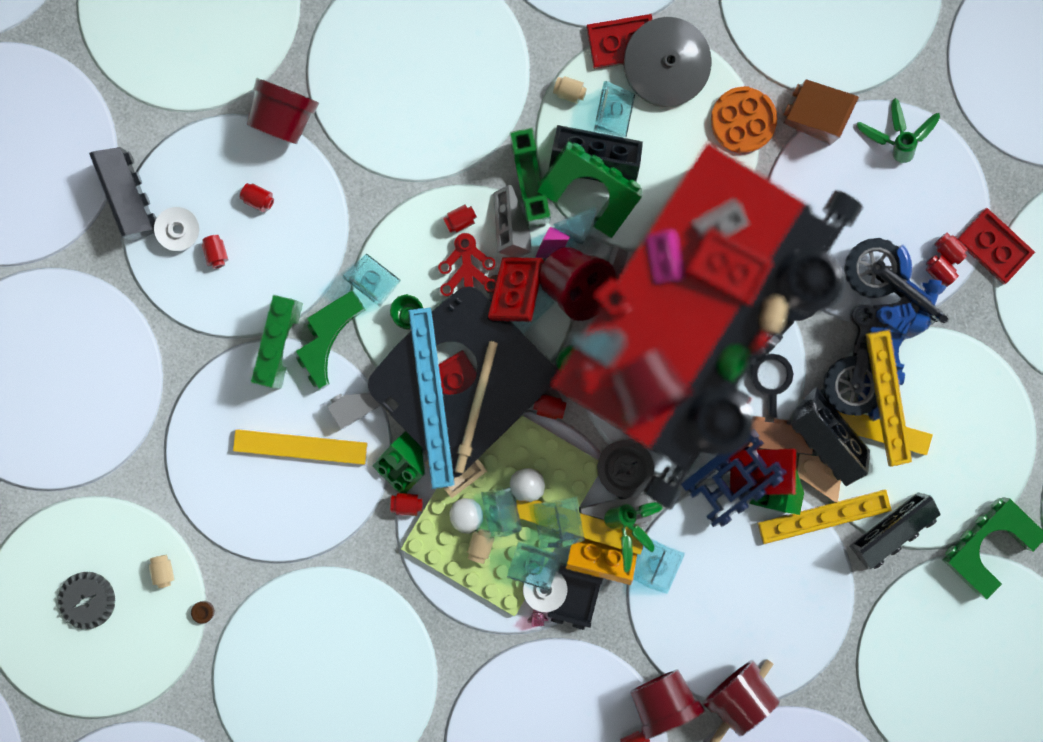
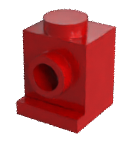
M613 278L594 296L614 318L618 314L623 317L632 308L629 304L633 299ZM616 296L620 302L617 305H613L610 299Z
M595 361L587 364L574 374L588 394L608 381L607 376Z

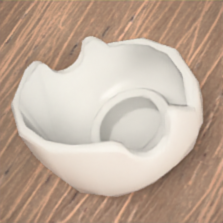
M532 468L518 470L511 476V492L519 501H536L544 494V478L539 471Z
M460 499L450 508L451 524L460 533L470 534L477 531L483 523V511L480 505L473 499Z

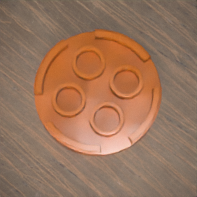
M748 86L732 88L725 92L715 103L710 119L711 129L717 141L726 149L736 153H751L765 146L772 138L777 125V111L772 100L761 91Z

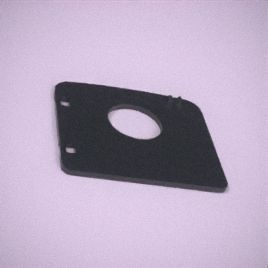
M469 286L457 290L432 311L436 346L446 342H456L466 346L475 356L478 368L477 376L467 390L453 395L443 394L453 477L455 478L463 474L455 472L459 456L457 451L459 444L462 445L489 341L496 342L498 345L470 446L472 447L471 455L467 458L464 472L552 386L553 381L559 374L557 367L511 321H491L488 318L491 301L480 290ZM410 331L370 375L368 389L372 397L427 452L412 332ZM390 396L400 405L395 410L385 402Z

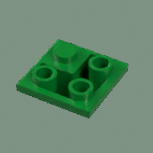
M405 431L388 447L372 467L396 491L407 493L425 475L422 447Z
M797 469L796 495H764L757 501L755 499L751 500L749 504L800 515L804 490Z

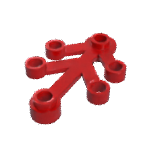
M459 234L454 241L455 250L446 261L440 262L438 269L444 275L449 274L452 271V265L461 256L463 265L448 283L442 284L440 288L441 293L447 297L451 296L454 293V288L463 278L465 287H474L473 277L482 283L488 292H494V289L489 290L487 288V283L492 281L496 285V281L489 279L472 265L471 255L482 262L484 269L488 271L495 268V260L492 257H487L476 248V240L471 234ZM463 240H468L469 246L463 248L461 246V242ZM487 260H492L493 266L487 268L485 266V262ZM443 264L449 265L447 272L441 270ZM445 286L451 287L449 294L443 292Z

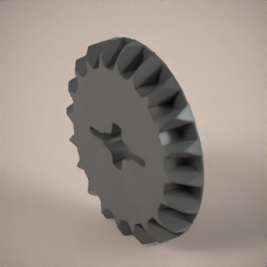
M619 440L611 443L603 450L597 464L598 477L601 484L607 491L620 497H633L641 494L655 470L653 458L649 451L640 443L632 440ZM636 462V464L631 466V468L629 469L628 475L625 472L615 475L622 468V463H624L625 465H630Z
M88 571L79 572L64 581L59 589L57 608H59L60 616L64 617L66 623H70L73 627L81 628L82 630L93 629L104 624L112 615L116 601L115 592L109 581L102 575ZM96 594V596L91 598V600L88 602L90 606H87L86 604L80 605L78 607L76 606L79 603H81L80 601L83 600L82 595H84V597L86 598Z

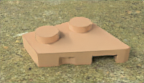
M798 454L796 469L799 478L832 501L838 502L841 481L834 477L828 465H824L820 461L819 456Z

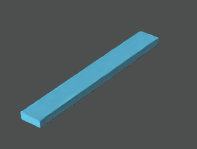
M431 307L409 310L432 489L455 486Z

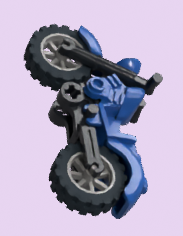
M882 238L864 240L850 250L845 259V278L851 285L850 287L861 296L879 298L894 292L900 298L892 304L873 306L864 304L856 306L850 311V320L858 329L852 356L841 358L832 364L824 376L825 380L823 383L824 395L837 411L855 416L868 413L871 421L879 420L880 417L865 334L890 330L900 387V385L903 386L905 381V372H902L905 364H902L899 359V347L905 339L913 338L925 332L935 322L939 321L943 324L948 322V316L935 306L938 296L945 291L947 286L941 285L942 281L928 279V283H922L924 291L910 281L912 260L904 244L897 246L892 241ZM873 252H880L883 255L878 261H875ZM867 253H869L871 264L861 260ZM886 256L890 260L891 265L886 266L883 261ZM859 264L868 267L862 274L859 273ZM865 275L872 276L871 282H866L862 277ZM875 279L880 281L881 284L874 285ZM863 311L864 314H867L866 319H862L861 316H858V313ZM848 371L847 380L841 379V375ZM838 381L846 384L847 388L838 391ZM848 391L851 392L849 401L841 396ZM855 393H858V402H854Z

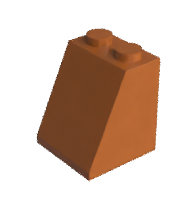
M805 79L802 84L798 83L792 93L795 99L792 104L788 103L783 113V116L786 118L783 123L826 144L832 145L841 137L859 96Z

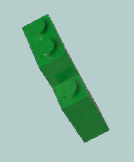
M353 290L307 318L309 324H307L308 329L313 336L317 335L318 338L297 350L298 357H296V360L302 369L306 367L310 373L308 379L314 388L318 386L319 389H323L330 385L328 360L332 345L340 331L352 319L366 311Z

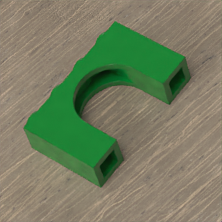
M528 128L510 132V143L528 227L548 224L551 220L547 196L537 191L541 177L533 130Z
M568 141L540 181L537 191L556 203L568 185L575 179L589 176L600 180L607 187L609 198L594 218L593 227L612 238L642 198L641 186L632 179L629 181L624 178L622 173L616 168L612 167L610 169L604 165V162L599 157L587 154L579 144H572Z
M273 294L251 383L270 388H282L287 369L286 366L282 365L285 343L292 325L299 322L303 307L302 302Z
M1006 497L996 499L991 504L992 509L987 514H982L975 522L976 525L971 530L965 531L960 537L961 541L956 546H951L945 552L946 556L942 559L977 595L986 600L1002 583L983 565L980 559V546L984 538L994 531L1005 530L1026 550L1032 552L1043 543V530L1014 501Z

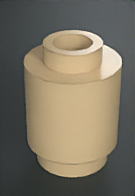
M558 76L553 89V94H556L558 98L578 104L579 100H584L587 92L584 82L566 76L563 78Z
M770 296V299L764 300L759 321L761 330L779 333L780 328H783L788 304L784 303L783 298Z
M484 529L473 532L467 553H469L468 559L478 563H485V560L489 558L495 539L491 536L492 532Z
M167 554L149 558L150 564L148 566L152 585H157L158 589L171 586V581L175 580L171 559H168Z

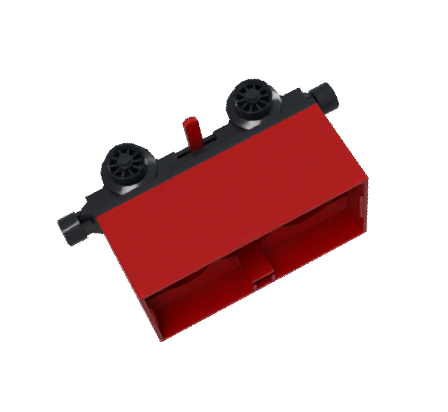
M708 141L647 234L649 236L665 231L676 232L684 279L655 284L646 236L617 281L633 299L629 304L632 308L623 317L618 314L614 318L602 305L552 383V387L671 463L670 467L666 465L660 476L653 474L642 491L645 496L667 510H672L683 492L678 488L701 452L714 455H728L740 450L750 439L754 428L753 413L749 406L752 398L738 389V386L754 361L758 362L766 351L764 345L771 335L770 332L760 329L761 324L759 321L764 300L770 299V296L783 298L784 303L788 304L785 316L787 321H802L812 317L815 313L830 308L839 299L844 287L843 271L838 261L829 251L844 227H852L864 209L861 202L853 196L840 190H834L822 208V211L826 214L822 219L811 212L814 207ZM732 199H735L741 205L749 224L727 237L773 262L751 305H746L686 271L701 242V238L692 222ZM613 296L610 302L613 305H617L620 300L618 297ZM740 345L750 351V355H748V361L744 370L735 377L736 381L733 382L720 374L718 359L727 347ZM661 350L680 379L687 382L693 394L661 416L629 429L623 418L624 410L611 384L610 377L635 359L650 352ZM595 361L607 376L608 381L588 394L574 374L587 364Z

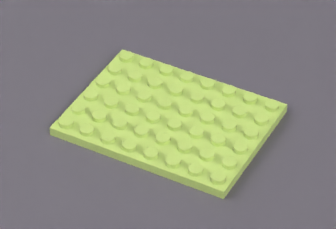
M523 415L478 459L487 470L486 473L453 498L448 495L443 487L436 488L401 550L514 617L525 600L523 585L526 577L535 569L546 565L565 532L512 516L517 499L511 492V476L516 471L525 468L539 471L544 478L545 490L543 496L538 500L576 512L598 477L597 459ZM460 499H473L480 505L483 511V523L479 529L492 532L491 536L495 538L489 558L485 560L484 564L468 559L469 553H467L473 532L470 534L460 533L451 524L450 508Z

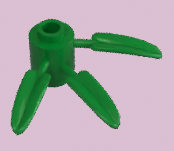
M894 98L891 103L894 130L900 132L895 141L890 140L888 135L862 122H857V128L865 136L881 145H885L886 142L893 145V158L900 163H907L914 158L918 141L922 142L935 128L940 119V114H933L914 133L904 132L907 126L902 107L898 99Z
M656 502L640 505L637 511L631 505L624 504L610 508L604 515V522L607 527L614 530L622 529L621 545L625 573L631 569L633 556L632 539L630 536H627L626 527L632 531L633 537L650 552L654 551L655 546L650 537L638 525L635 527L633 525L636 522L637 515L640 514L642 517H647L663 510V506Z

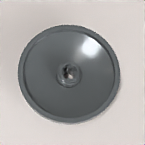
M676 17L656 18L642 25L627 43L623 59L624 73L632 90L644 101L659 107L682 105L697 96L706 85L712 66L711 51L703 34L691 23ZM667 57L671 58L673 64L667 62Z

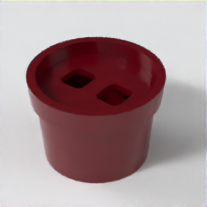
M256 77L253 88L255 95L246 125L279 139L298 144L311 114H315L320 103Z
M562 247L554 251L546 259L541 268L539 280L542 290L558 304L559 308L569 318L575 321H585L595 317L602 304L594 296L612 278L616 281V273L611 263L594 255H587L572 247Z
M661 350L650 352L635 359L610 377L611 384L624 410L623 418L629 429L661 416L693 394L687 382L680 379Z
M752 659L719 684L705 698L702 704L711 713L715 712L741 737L761 723L778 706L780 700L760 675V669Z
M679 669L660 675L630 691L642 723L640 728L644 739H650L673 730L705 712L700 700L695 699Z

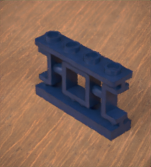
M753 429L750 439L740 450L728 455L715 456L681 484L685 491L691 493L690 496L692 498L702 493L714 510L706 516L708 520H711L712 527L719 525L724 527L732 521L731 516L734 513L741 514L750 507L747 503L753 499L757 501L766 495L765 489L771 485L774 488L784 481L782 476L787 472L780 467L779 462H775L768 467L756 452L764 443L759 439L760 436L755 429ZM751 443L753 444L746 450L753 459L748 465L745 466L740 458H736L732 462L730 461ZM736 466L748 484L734 494L722 477ZM757 468H760L765 476L772 472L775 473L756 489H751L758 484L751 474ZM719 471L712 477L718 485L716 490L711 492L706 484L697 488L700 483L714 472ZM725 495L730 503L738 498L740 499L739 502L718 517V514L724 510L718 502L721 496Z

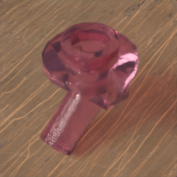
M534 609L533 613L530 614L531 616L526 620L527 623H531V627L545 626L544 622L549 621L544 613Z

